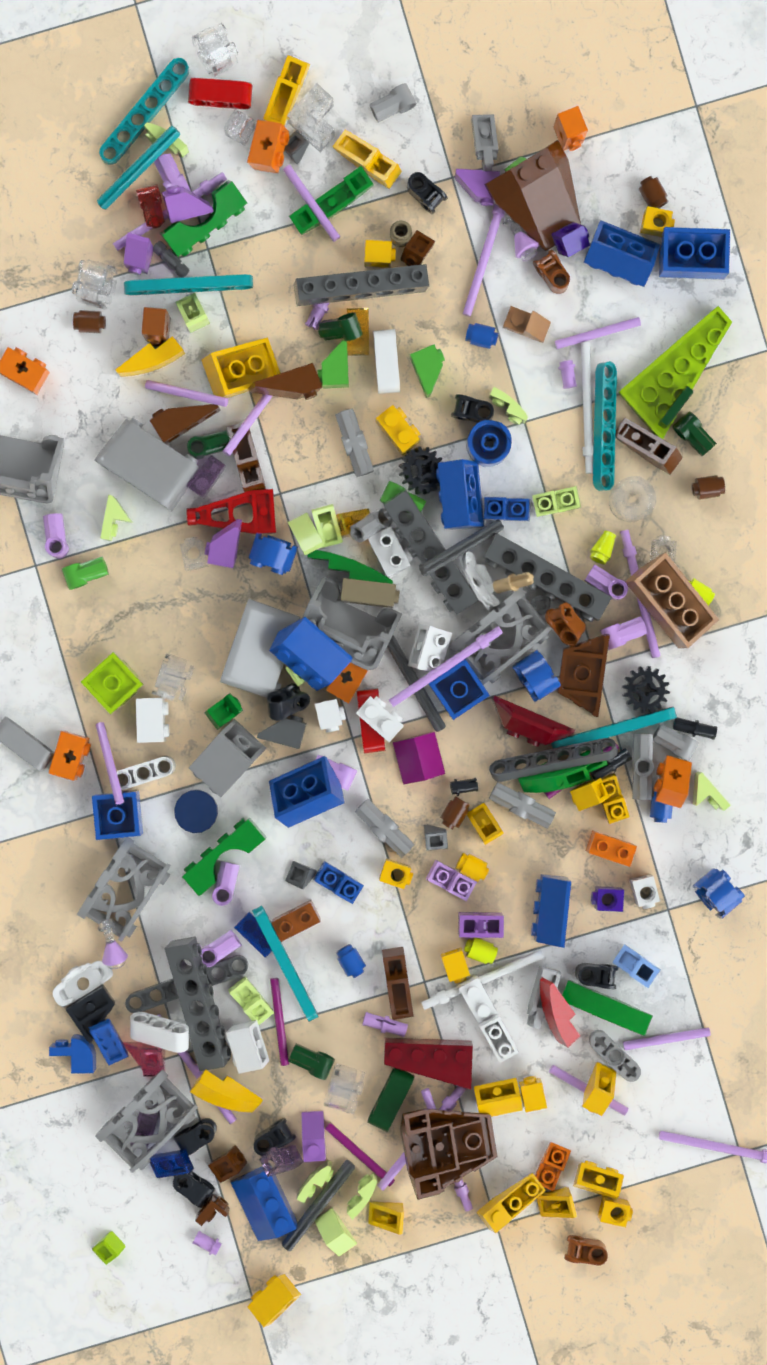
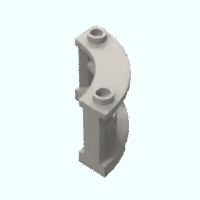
M522 587L509 595L491 610L488 615L475 623L449 645L454 652L462 651L474 643L481 633L490 632L492 630L490 626L492 622L505 628L516 626L515 640L511 649H494L487 646L483 650L479 649L476 657L472 654L466 658V661L481 679L483 685L488 681L494 683L502 676L500 674L501 671L537 642L542 644L550 637L548 632L552 630V627L547 625L524 596L526 592ZM519 607H520L521 610L525 613L526 616H523V617L521 616V612H520V610H519ZM504 614H508L510 616L509 620L514 618L515 621L505 623L502 617ZM529 619L538 629V632L530 635L528 629L533 626H523V621ZM523 638L530 640L521 648ZM483 654L487 655L485 665H487L488 661H493L495 664L494 668L489 672L478 661ZM511 656L509 659H507L505 662L501 664V660L499 657Z
M126 837L77 915L83 919L87 916L119 937L118 940L121 942L125 936L130 938L137 927L134 925V922L158 885H164L170 874L167 871L171 865L163 863L135 845L134 840ZM128 852L141 859L142 862H140L137 865L133 857ZM145 863L159 871L154 879L147 877L151 870H145L141 874L140 868ZM119 868H124L125 873L129 869L131 870L129 874L123 877L118 874ZM133 876L136 884V899L125 904L115 905L116 895L112 886L108 884L109 880L124 882ZM144 885L152 886L144 898ZM103 893L110 894V905L106 904L108 899L104 900L102 898ZM138 907L133 917H131L128 911ZM112 912H116L115 918L117 922L110 918ZM119 917L126 919L125 926L118 923Z
M163 1069L147 1082L133 1097L134 1100L127 1107L124 1106L95 1135L100 1142L104 1140L131 1167L129 1170L132 1173L138 1168L143 1170L150 1163V1158L184 1124L187 1126L196 1117L193 1113L197 1110L198 1106L196 1104L193 1105L167 1078L168 1074ZM160 1085L171 1095V1097L165 1100V1096ZM147 1100H152L153 1105H155L158 1101V1105L150 1109L146 1107L145 1103ZM173 1100L185 1110L179 1117L173 1116V1111L178 1109V1107L172 1106L167 1109V1105ZM138 1110L144 1114H153L160 1110L158 1134L148 1136L135 1135L138 1121L134 1112ZM127 1121L133 1124V1129L130 1133H127L129 1128L124 1126V1123ZM168 1122L171 1123V1124H174V1125L167 1131V1124H168ZM129 1142H133V1152L137 1148L142 1150V1154L139 1157L127 1147ZM155 1143L150 1149H148L146 1144Z

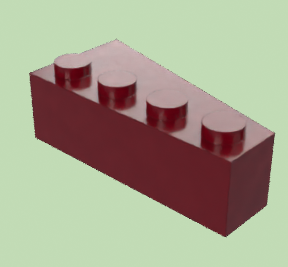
M385 1038L384 1065L471 1090L472 1041Z

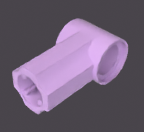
M170 153L163 154L154 161L164 182L165 190L170 186L178 185L191 191Z
M47 514L43 516L46 552L57 559L64 558L69 552V547L66 543L63 514ZM60 542L62 545L61 550L53 553V545Z
M597 565L593 566L584 580L611 596L613 600L624 598L628 592V586L623 580L617 579ZM614 584L622 586V595L616 596L612 593V586Z
M641 616L600 630L602 635L610 634L608 650L622 646L627 641L647 634L646 626Z
M328 759L342 788L349 791L357 770Z
M221 861L215 890L212 894L213 901L217 905L224 906L233 900L240 865ZM224 889L228 892L229 898L227 901H220L218 899L219 890Z
M232 929L202 948V961L207 967L214 966L219 960L242 946ZM205 951H212L215 959L208 961L204 958L203 953Z

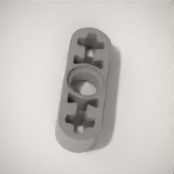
M596 1030L590 1034L589 1044L626 1081L634 1082L639 1079L641 1075L639 1065L604 1031ZM596 1036L599 1038L604 1037L602 1039L603 1042L609 1046L606 1050L600 1044L594 1045L596 1043L594 1039ZM613 1050H618L621 1053L620 1059L616 1062L609 1059V1054ZM624 1061L630 1068L635 1066L634 1075H626L627 1070L622 1066Z

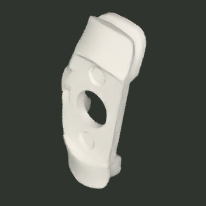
M466 552L458 557L461 569L480 603L484 605L487 611H491L500 604L493 594L495 592L493 589V579L489 572L486 571V566L484 564H477L473 553ZM473 578L476 580L479 587L476 586V584L473 581Z
M96 961L92 964L87 963L70 969L69 973L61 979L62 982L53 990V997L56 1003L61 1007H65L104 984L113 976L111 966L104 965L102 961ZM82 977L89 980V987L86 990L79 989L77 985L78 980Z

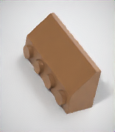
M666 552L642 566L625 581L677 648H689L719 621L718 617Z

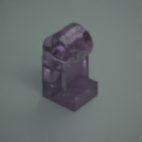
M210 455L202 468L198 470L186 486L205 499L226 465L213 455Z
M160 1110L153 1114L139 1112L137 1119L138 1127L135 1135H153L160 1116Z
M295 1145L280 1149L278 1147L271 1148L259 1159L267 1177L293 1170L303 1163V1159ZM268 1160H271L275 1163V1166L273 1168L269 1166Z

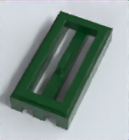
M687 386L659 421L658 425L660 427L666 428L694 393L690 387Z

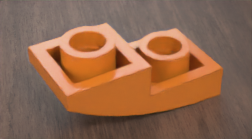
M550 1142L535 1174L541 1185L551 1191H554L561 1171H564L571 1150L553 1142Z

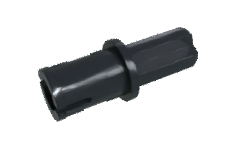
M677 717L673 722L674 730L692 734L693 737L697 735L714 740L717 734V726L699 723V720L694 722Z
M624 748L613 759L606 760L607 765L590 772L594 780L602 778L612 771L616 772L617 768L631 761L632 757L628 750Z

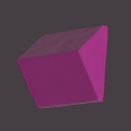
M435 732L393 742L403 785L425 781L445 774Z

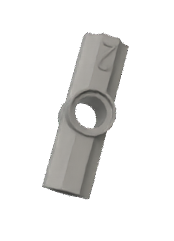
M347 409L335 414L342 434L341 439L346 454L350 457L356 477L374 472L367 452L368 446L363 431H360L354 410Z
M633 734V761L631 767L633 771L632 799L652 800V772L654 770L652 762L653 734ZM646 761L648 768L645 772L640 773L637 768L638 763Z
M499 782L496 783L489 797L493 802L508 808L510 812L524 819H529L547 829L556 814L552 809L535 802V799L520 791L516 792Z
M369 799L364 801L355 811L371 827L370 830L383 843L386 842L401 858L414 846L412 841L398 829L399 826L387 814H383Z

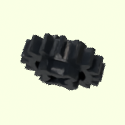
M420 446L414 450H409L407 452L408 455L401 458L405 463L399 464V467L403 469L399 476H404L405 478L402 484L408 483V491L415 489V494L417 495L423 493V495L429 494L430 491L434 492L437 490V486H440L436 471L442 457H435L437 451L429 453V447L422 450ZM416 457H423L424 459L420 460L419 458L416 459ZM423 481V482H425V483L428 482L429 484L423 485V484H420V483Z
M640 666L638 667V673L631 670L630 674L632 677L624 678L628 684L622 685V688L627 690L622 696L629 698L626 702L627 705L634 704L633 710L636 711L641 707V713H645L646 708H648L649 712L652 713L654 712V706L661 709L660 702L668 701L664 695L670 694V691L665 690V687L670 684L669 682H663L666 675L662 674L659 676V669L651 672V666H647L644 671ZM643 675L642 680L638 684H633L639 676ZM652 677H654L657 680V682L659 683V687H656L655 684L652 682ZM647 684V687L655 690V692H646L645 696V692L637 688L645 687ZM632 692H636L640 702L636 701ZM654 695H659L654 702L649 704L650 698Z

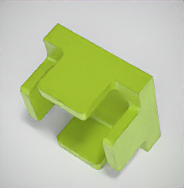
M114 652L81 681L109 714L122 707L144 685L129 665Z

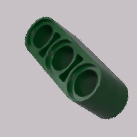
M393 1068L369 1115L367 1123L388 1132L413 1083L415 1075Z

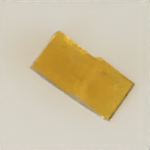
M347 308V313H356L363 335L359 338L347 341V355H369L368 308Z

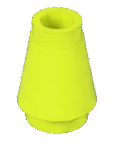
M605 530L590 550V559L603 565L610 561L616 535Z

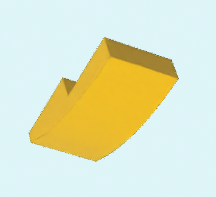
M613 773L602 777V782L609 795V798L601 803L608 823L611 824L629 818L628 809L616 774Z

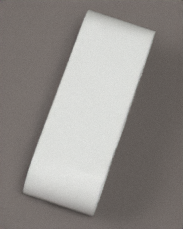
M395 329L373 331L378 394L400 392Z
M163 756L117 771V775L119 776L123 773L128 777L126 785L120 784L121 790L166 777L175 771L176 764L171 757ZM162 760L170 763V770L168 772L161 771L159 765ZM141 767H146L149 770V777L147 779L139 776V769Z
M135 1012L130 1016L131 1039L176 1053L185 1052L189 1048V1027L186 1024L146 1012Z

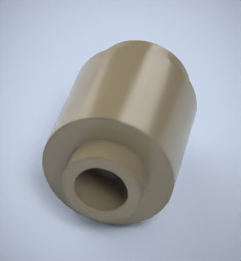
M399 220L393 223L390 228V240L397 247H405L412 238V228L408 222ZM399 233L404 234L403 237H400V236H397V235H398Z

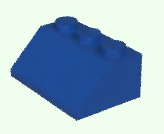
M600 220L583 263L588 264L591 268L608 272L613 277L625 279L633 285L645 287L655 265L661 244Z
M664 227L659 256V277L726 278L729 274L730 229Z
M464 459L438 463L436 475L440 482L439 501L442 503L441 522L444 525V529L485 527L478 464L475 461Z
M306 617L280 630L269 650L277 659L287 665L316 691L330 685L353 659L351 655Z
M326 756L269 781L275 819L288 828L345 803L341 783Z
M541 874L540 879L536 880L535 891L539 893L538 901H534L533 914L537 915L536 923H532L531 936H534V940L538 943L565 948L571 881L564 876Z
M270 1163L230 1181L258 1241L277 1239L297 1229L298 1221Z

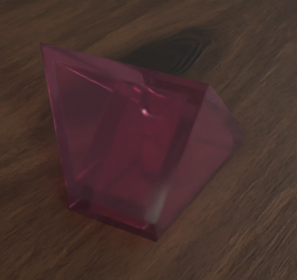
M123 1042L126 1049L143 1071V1077L155 1076L162 1069L166 1072L165 1049L142 1042Z

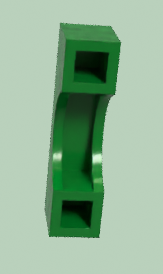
M227 180L211 193L214 212L210 213L204 222L197 225H185L178 221L172 223L159 233L176 256L182 255L184 257L193 250L192 246L198 241L203 243L211 236L209 234L215 228L217 230L221 229L228 223L227 219L232 215L236 217L245 210L244 206L247 204V201L232 181Z
M242 818L233 826L235 828L233 833L228 835L226 832L217 840L219 845L213 850L211 847L207 848L200 855L202 859L197 864L192 861L183 869L186 873L182 878L198 896H201L216 883L215 865L222 853L233 849L250 853L267 838L251 818L246 821Z

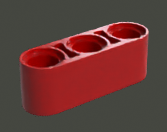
M191 78L189 80L188 103L205 107L250 109L253 85L244 81Z
M378 688L357 691L358 708L370 696L373 699L376 696L379 698ZM360 717L364 754L386 751L384 737Z

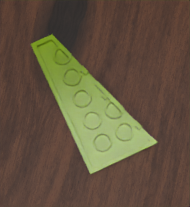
M719 306L618 392L652 433L661 439L665 437L675 418L664 429L658 425L659 421L687 386L691 389L694 388L713 353L732 324V321Z

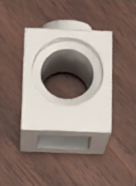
M647 874L629 879L635 903L638 907L642 906L643 909H648L656 906V902H660L653 875ZM649 887L650 895L642 898L640 896L641 889Z

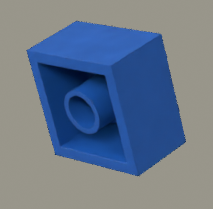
M466 659L428 684L452 720H455L490 696Z
M139 790L122 792L124 799L122 804H115L113 793L95 794L92 796L96 840L134 837L143 834Z

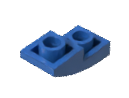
M485 497L484 519L530 521V499Z
M326 861L323 862L313 879L351 904L354 903L364 887L363 884Z

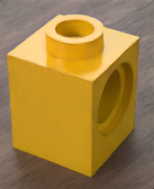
M647 206L643 214L640 233L662 237L664 227H674L673 211ZM653 219H661L664 225L657 227Z
M365 240L364 267L390 268L391 261L395 262L396 248H392V241Z
M601 777L581 784L570 791L572 801L577 806L578 811L598 805L609 798Z
M386 858L379 881L404 889L405 885H410L414 873L410 872L411 866ZM394 869H400L403 871V877L395 880L391 877V872Z
M460 947L441 954L449 982L454 981L456 984L466 981V977L470 976L462 948Z
M536 1076L523 1078V1081L519 1082L525 1112L546 1109L547 1104L541 1079L536 1078Z
M602 1195L598 1211L600 1222L626 1228L627 1221H631L633 1208H631L628 1200L621 1198L613 1199ZM616 1207L621 1208L620 1214H618V1215H612V1214H611V1211H612L614 1208H616Z

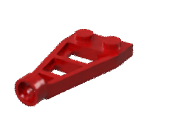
M273 489L251 490L197 508H187L188 526L198 524L224 529L236 521L233 516L234 508L238 505L249 503L253 509V520L250 523L242 522L240 532L256 535V533H276ZM227 507L229 512L228 521H214L212 519V510ZM196 512L200 514L199 520H197Z

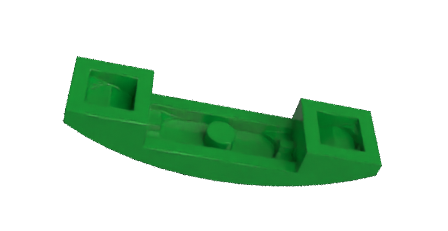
M362 166L344 177L341 183L315 200L328 219L345 209L374 185ZM307 204L289 215L301 235L321 225Z

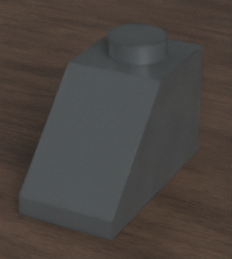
M291 715L290 719L285 718L258 733L257 738L300 749L307 723L303 722L302 717Z

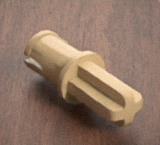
M529 572L518 575L510 574L507 578L495 580L493 582V589L497 594L509 590L517 591L521 587L532 585L534 576Z

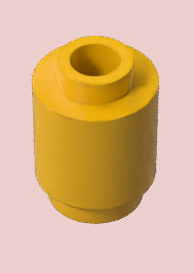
M462 853L455 867L460 870L459 873L476 882L480 879L484 880L489 872V868H487L488 863L470 853L468 855Z

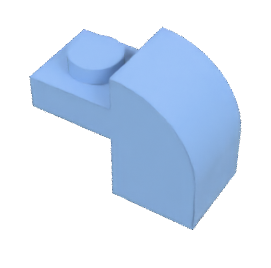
M625 944L612 962L647 988L650 987L661 970Z

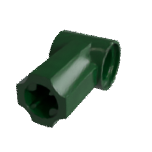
M355 312L344 314L336 319L323 320L319 323L318 333L320 338H324L325 341L344 338V341H351L363 335Z
M689 411L673 425V429L680 438L685 441L687 440L702 457L717 443L701 427L702 423Z
M227 430L202 437H192L187 443L189 455L195 459H202L207 455L223 452L230 441ZM200 443L203 445V450L195 453L191 450L192 445Z
M297 1043L288 1059V1062L308 1070L311 1075L322 1080L327 1079L335 1061L332 1056L326 1053L315 1052Z

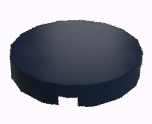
M190 790L182 794L177 800L174 808L175 819L178 825L185 831L202 833L210 829L215 823L218 816V805L214 797L207 792Z

